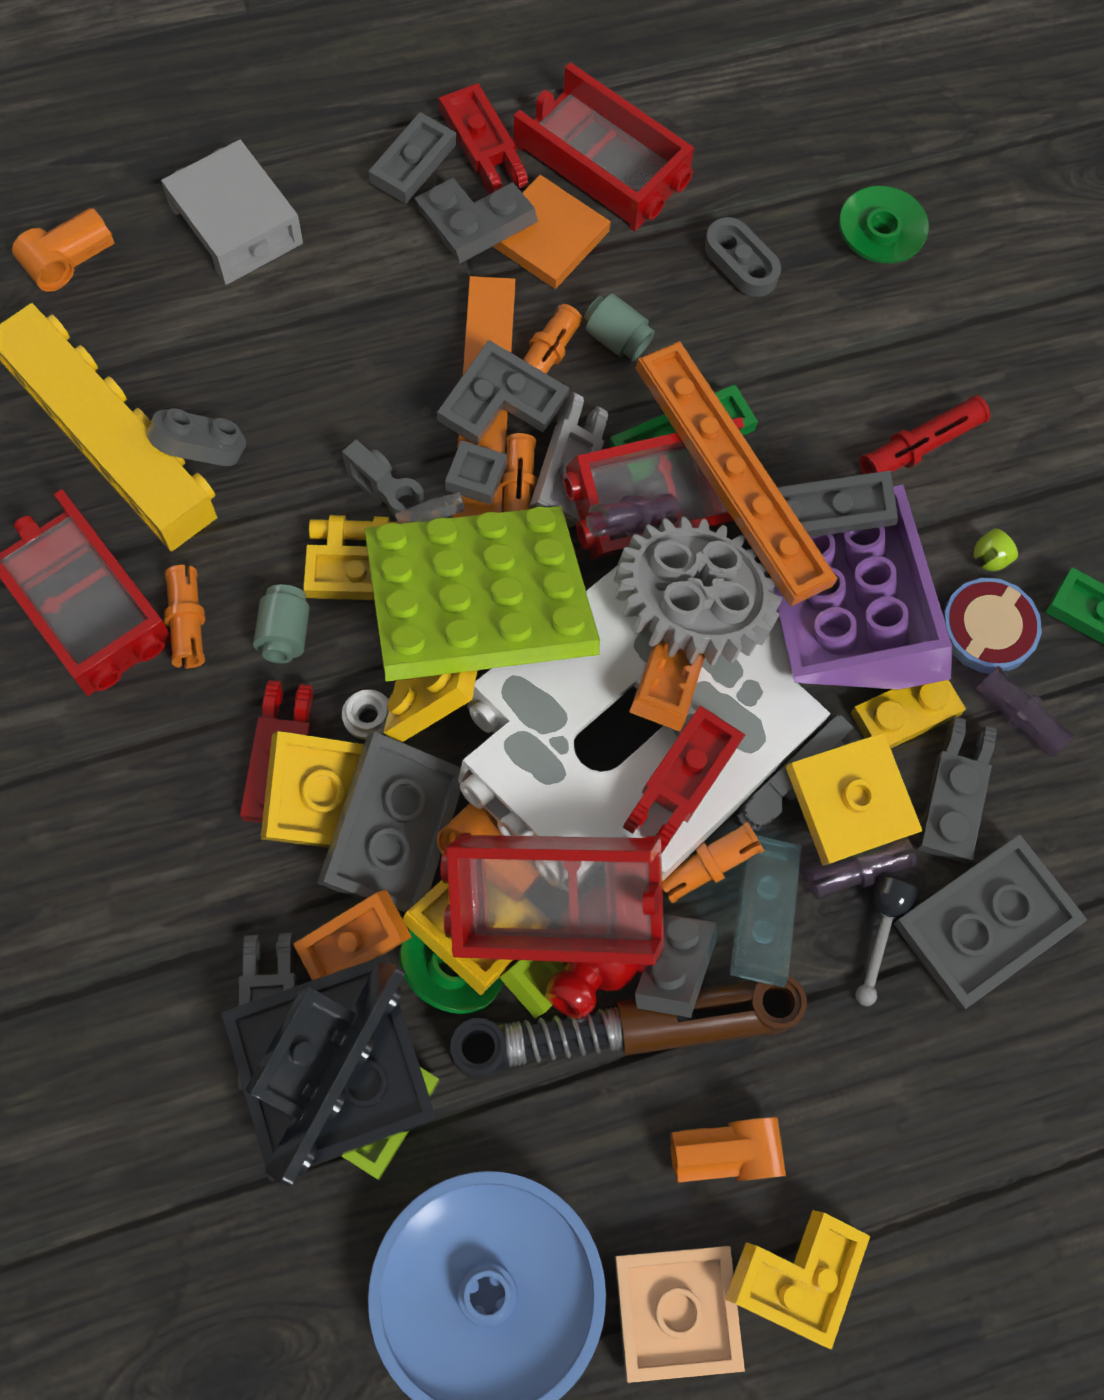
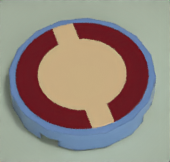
M979 578L964 583L950 596L942 612L952 643V655L964 666L980 673H995L996 671H1010L1018 668L1036 650L1042 634L1040 614L1032 599L1018 586L1002 579Z

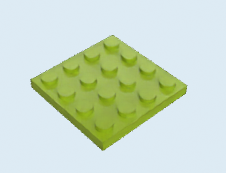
M561 506L535 507L528 510L501 513L488 512L482 515L436 518L429 521L402 524L389 523L382 526L365 528L386 682L600 655L599 634Z

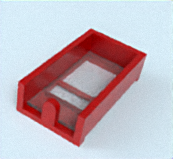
M571 62L565 66L563 93L555 101L554 95L546 89L538 96L535 120L521 110L514 114L513 142L517 149L520 151L525 149L627 221L630 224V229L634 232L647 219L650 221L654 220L663 209L666 200L675 191L677 193L683 191L692 178L693 169L691 168L694 152L692 145Z
M742 417L732 419L739 430L745 427ZM677 432L578 455L565 467L567 471L563 475L565 493L570 502L575 501L580 519L576 523L578 540L584 550L588 549L591 561L622 553L624 548L629 546L634 534L642 536L648 524L658 530L662 520L665 518L675 528L678 527L682 517H687L692 528H698L702 519L707 520L709 530L720 528L722 525L736 524Z
M61 489L54 493V496L64 513L40 528L31 516H24L16 521L14 528L22 539L0 553V579L88 697L95 691H103L112 687L119 681L123 672L138 662H146L155 658L162 652L165 644L171 641V635L160 616L67 494Z
M462 833L443 852L440 867L441 878L444 884H449L450 901L444 913V932L447 938H452V954L454 958L655 965L664 948L661 836L619 838L471 835V833Z

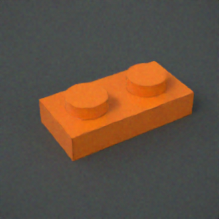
M382 890L311 932L293 945L311 979L315 980L381 957L411 939L412 936L387 890Z

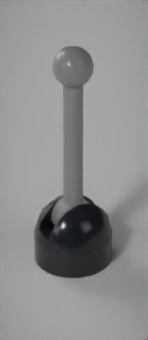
M876 877L872 891L873 905L882 916L864 985L858 987L855 994L857 1001L863 1006H871L877 1000V992L874 987L892 921L906 915L912 910L918 889L909 883L897 879Z

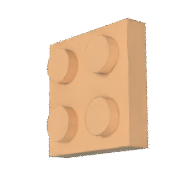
M730 1246L614 1256L625 1379L627 1383L745 1372L738 1308L736 1304L725 1300L734 1276Z

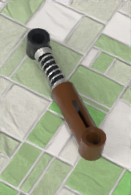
M774 973L763 979L700 988L691 1018L638 1009L636 998L615 1001L614 1009L612 1007L610 1009L606 1008L605 1012L599 1009L596 1015L590 1016L588 1014L581 1019L568 1016L567 1019L560 1020L555 1015L551 1022H545L544 1019L539 1018L537 1024L530 1025L529 1021L525 1020L523 1026H521L519 1021L517 1023L513 1021L512 1024L510 1022L508 1024L504 1023L503 1025L502 1020L492 1022L485 1018H473L464 1021L456 1028L451 1038L450 1052L455 1067L462 1075L473 1080H484L492 1077L496 1072L509 1071V1066L525 1065L527 1059L536 1058V1061L540 1063L542 1057L551 1056V1059L555 1060L557 1054L566 1053V1056L570 1058L571 1052L581 1051V1054L584 1056L586 1050L596 1049V1052L599 1054L601 1048L610 1047L613 1052L615 1049L617 1051L621 1049L623 1055L626 1056L758 1035H778L796 1025L803 1018L807 1008V997L803 987L796 979L786 974ZM775 992L785 1000L787 1012L784 1018H775L765 1011L763 1006L764 993ZM744 1007V1012L701 1019H697L696 1014ZM476 1035L489 1038L495 1049L492 1057L487 1062L481 1064H474L463 1055L465 1042L470 1037Z

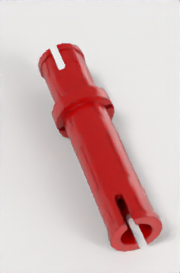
M975 395L911 431L901 430L891 436L890 442L859 458V467L862 474L890 470L892 473L903 466L911 468L921 462L923 455L952 441L972 428L988 422L990 419L989 406L982 397ZM954 422L953 425H951V426H949V427H947V428L943 429L942 431H940V432H938V433L935 434V432H937L938 430H940V429H942V428H944V427H946V426H948V425H950L951 423Z

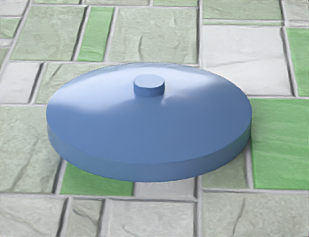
M491 1171L473 1172L445 1180L419 1195L400 1213L387 1231L378 1249L371 1272L368 1295L371 1331L378 1353L390 1376L412 1400H559L577 1382L595 1352L603 1328L606 1304L605 1278L602 1263L588 1229L575 1211L557 1194L533 1180L519 1175Z

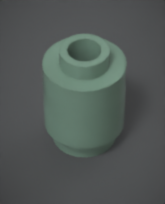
M614 293L606 298L598 296L591 303L584 316V319L588 321L586 326L588 334L618 357L623 358L626 356L631 361L636 360L643 353L655 333V330L648 326L649 320Z
M273 585L267 589L266 595L260 599L253 646L258 652L262 653L264 659L274 663H288L293 658L299 657L304 653L310 606L306 602L304 591L290 585Z

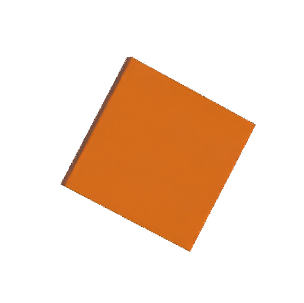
M539 175L523 192V195L534 206L538 222L492 247L556 289L608 234L611 221L542 175Z

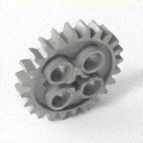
M687 517L681 518L677 528L665 518L662 520L658 530L648 524L642 536L634 534L629 546L625 547L618 562L619 567L614 577V582L619 584L615 593V599L626 601L621 612L622 616L638 617L633 631L637 633L649 630L652 635L648 645L651 647L659 644L661 641L668 643L667 653L669 657H673L679 649L685 650L688 662L691 664L694 663L698 653L704 654L710 665H715L721 653L725 659L733 663L740 651L750 656L757 644L763 645L779 617V613L776 611L782 602V597L774 594L778 587L772 578H767L769 573L763 564L756 562L757 555L754 550L746 551L742 548L745 539L743 535L730 540L726 537L727 526L724 525L716 533L709 531L706 519L701 520L698 528H692Z

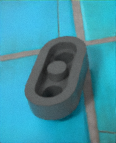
M730 217L714 221L707 230L704 249L709 259L741 292L754 297H761L771 293L776 288L781 273V264L778 257L742 221ZM722 246H729L732 249H724Z
M176 408L162 409L155 412L147 429L148 440L159 451L170 456L215 465H235L246 447L244 435L239 427L230 420L189 414Z

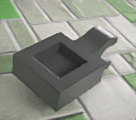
M356 439L342 451L347 476L379 504L384 502L394 517L401 520L406 517L405 506L398 501L401 496H412L418 503L424 501L421 485L410 478H393L391 476V464L378 450L373 448L369 451Z

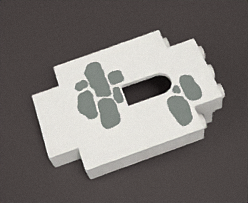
M617 565L586 591L600 638V655L492 668L475 682L473 698L468 702L467 707L478 727L487 733L493 732L494 734L462 761L458 782L460 783L461 792L474 807L478 809L484 807L498 821L497 825L502 835L619 838L655 836L661 826L666 824L673 814L656 802H654L649 810V816L642 827L633 834L624 829L623 825L644 795L641 792L645 784L701 705L744 733L745 737L688 823L683 821L663 853H661L663 881L817 733L831 713L798 683H794L780 618L778 617L763 645L757 644L750 656L740 651L735 662L730 663L721 653L715 665H710L706 658H704L688 714L681 731L663 726L622 764L610 771H595L583 765L575 754V737L631 687L638 688L652 648L648 645L652 635L649 630L637 633L633 631L638 617H625L621 614L626 601L615 599V593L619 586L618 583L614 582V577L619 567ZM537 860L536 866L542 876L551 884L565 889L569 893L568 871L564 867V861ZM582 861V865L578 870L579 894L591 884L599 867L604 862Z

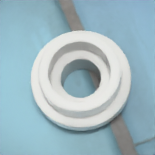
M361 690L351 695L345 702L342 710V719L347 731L354 737L366 740L367 735L374 731L384 735L383 731L389 711L387 709L389 699L376 690ZM365 710H373L378 714L377 718L371 723H364L359 720L360 714Z

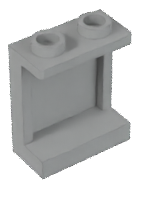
M241 139L224 148L217 149L209 156L185 168L178 169L172 175L161 180L170 209L175 215L181 214L208 250L212 256L216 273L225 285L303 244L298 214Z

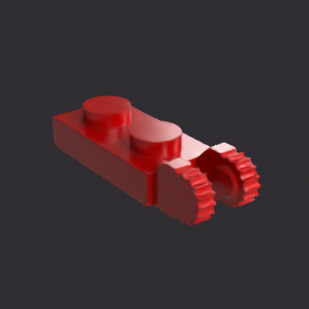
M479 83L438 97V107L450 129L456 132V139L475 172L480 173L482 183L489 194L503 188L501 178L494 166L504 163L510 180L518 189L528 185L527 173L516 153V145Z
M269 680L267 683L262 704V717H258L240 813L243 821L260 823L263 821L272 734L281 731L311 736L312 729L309 720L313 700L312 685H299L295 696L294 721L278 719L280 704L283 698L281 682Z
M700 705L645 784L641 792L644 795L627 818L623 828L633 834L646 821L649 816L648 812L654 802L658 803L673 813L668 822L663 824L655 835L661 836V853H663L683 821L688 823L745 737V734Z

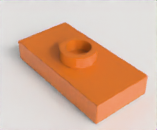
M661 641L651 648L629 712L681 731L688 714L705 655L698 653L694 663L691 664L688 662L686 651L679 649L673 657H669L667 653L668 643Z

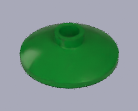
M871 186L855 192L847 199L840 213L839 228L844 241L855 253L873 262L889 264L905 261L921 250L928 236L929 221L924 208L910 194L894 187Z
M409 930L412 938L401 944L399 964L400 968L405 970L403 977L407 984L422 1000L446 1012L467 1014L482 1010L495 999L503 982L500 978L480 995Z

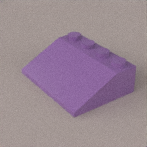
M903 485L893 487L898 516L897 525L810 537L838 578L832 587L791 607L778 588L774 593L782 597V602L777 610L794 683L904 689L951 679L952 643Z

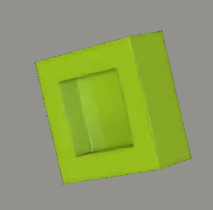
M517 960L499 978L536 1019L552 1006L546 998L547 982L554 974L563 971L565 966L559 961Z

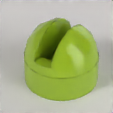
M994 528L977 541L973 557L974 559L981 557L985 562L981 566L983 570L999 571L1018 558V551L1013 540L1004 531Z

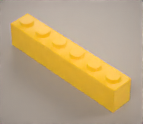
M33 303L29 304L0 324L1 364L170 552L174 551L218 518L211 499L215 497L213 489L199 473L191 476L182 467L185 464L183 458L167 455L150 443L147 438V429L151 421L139 408L131 411L124 403L127 398L121 388L110 376L103 380L95 372L98 367L83 346L79 345L75 349L67 341L70 339L69 334L53 314L46 318Z

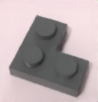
M454 178L415 197L418 212L459 264L538 222L534 206L513 182L475 203Z
M488 340L438 410L437 421L476 445L479 444L502 409L544 433L567 399L570 388Z

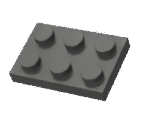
M375 731L368 734L317 884L362 901L376 892L387 890L399 914L404 916L412 906L430 891L441 856L436 839L438 832L453 818L461 793L460 783L458 782L461 767Z
M1019 834L893 924L956 1009L961 1012L1087 921V918Z

